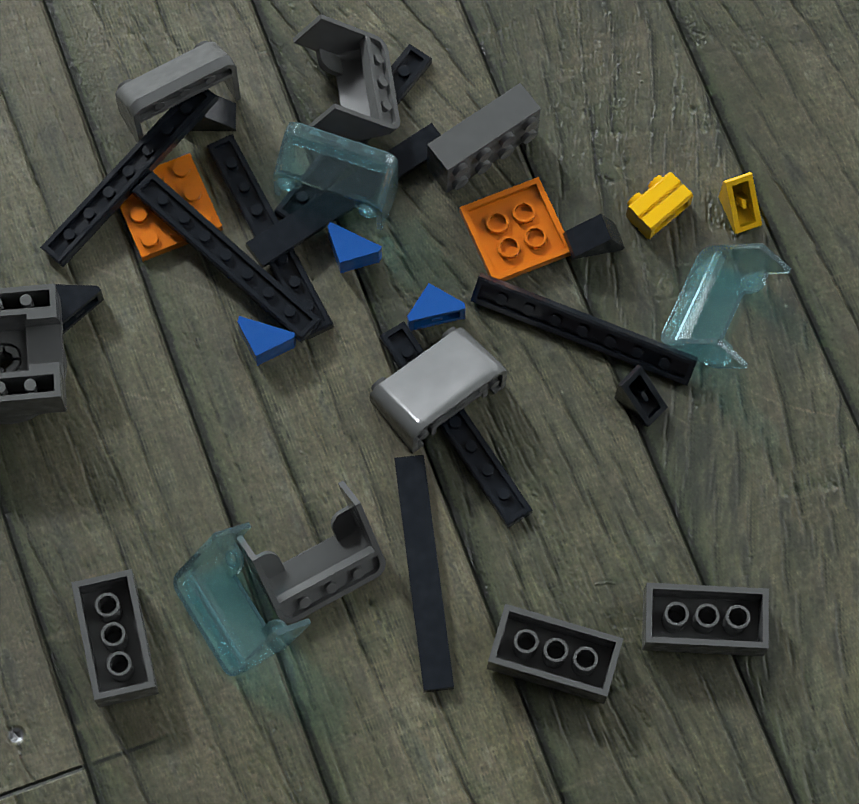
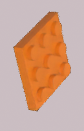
M190 153L160 164L153 170L159 178L217 229L223 230L220 219ZM133 194L119 207L143 262L188 244Z
M539 177L459 208V212L484 267L491 277L507 281L571 256L563 235V227Z

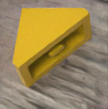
M748 172L723 181L718 198L734 233L738 234L761 226L762 221L752 173Z

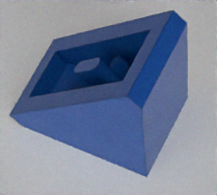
M332 222L329 223L328 238L340 273L380 262L382 246Z
M428 283L407 316V326L412 331L465 319V304Z
M241 316L238 318L239 332L257 366L293 349L296 345L294 332Z

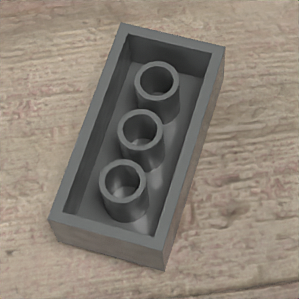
M519 83L428 143L427 169L446 193L453 189H461L467 184L469 178L477 173L478 175L485 173L493 162L499 158H507L514 152L515 147L521 143L528 144L537 136L541 112L540 106L522 84Z
M132 569L71 582L94 701L98 708L159 694L138 589Z
M646 583L643 591V651L763 657L769 649V589Z
M505 604L487 669L604 704L608 696L624 638Z

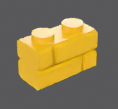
M669 172L664 177L661 175L655 177L649 183V189L644 194L636 193L627 203V219L647 239H651L691 205L693 199L692 192L684 184H681V181L672 172Z

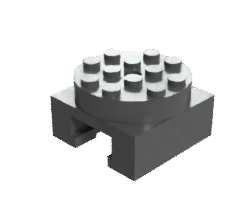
M55 283L0 288V365L7 360L13 361L11 366L6 368V372L4 368H0V424L24 422L39 414L67 412L65 381L67 358L63 344L61 299Z

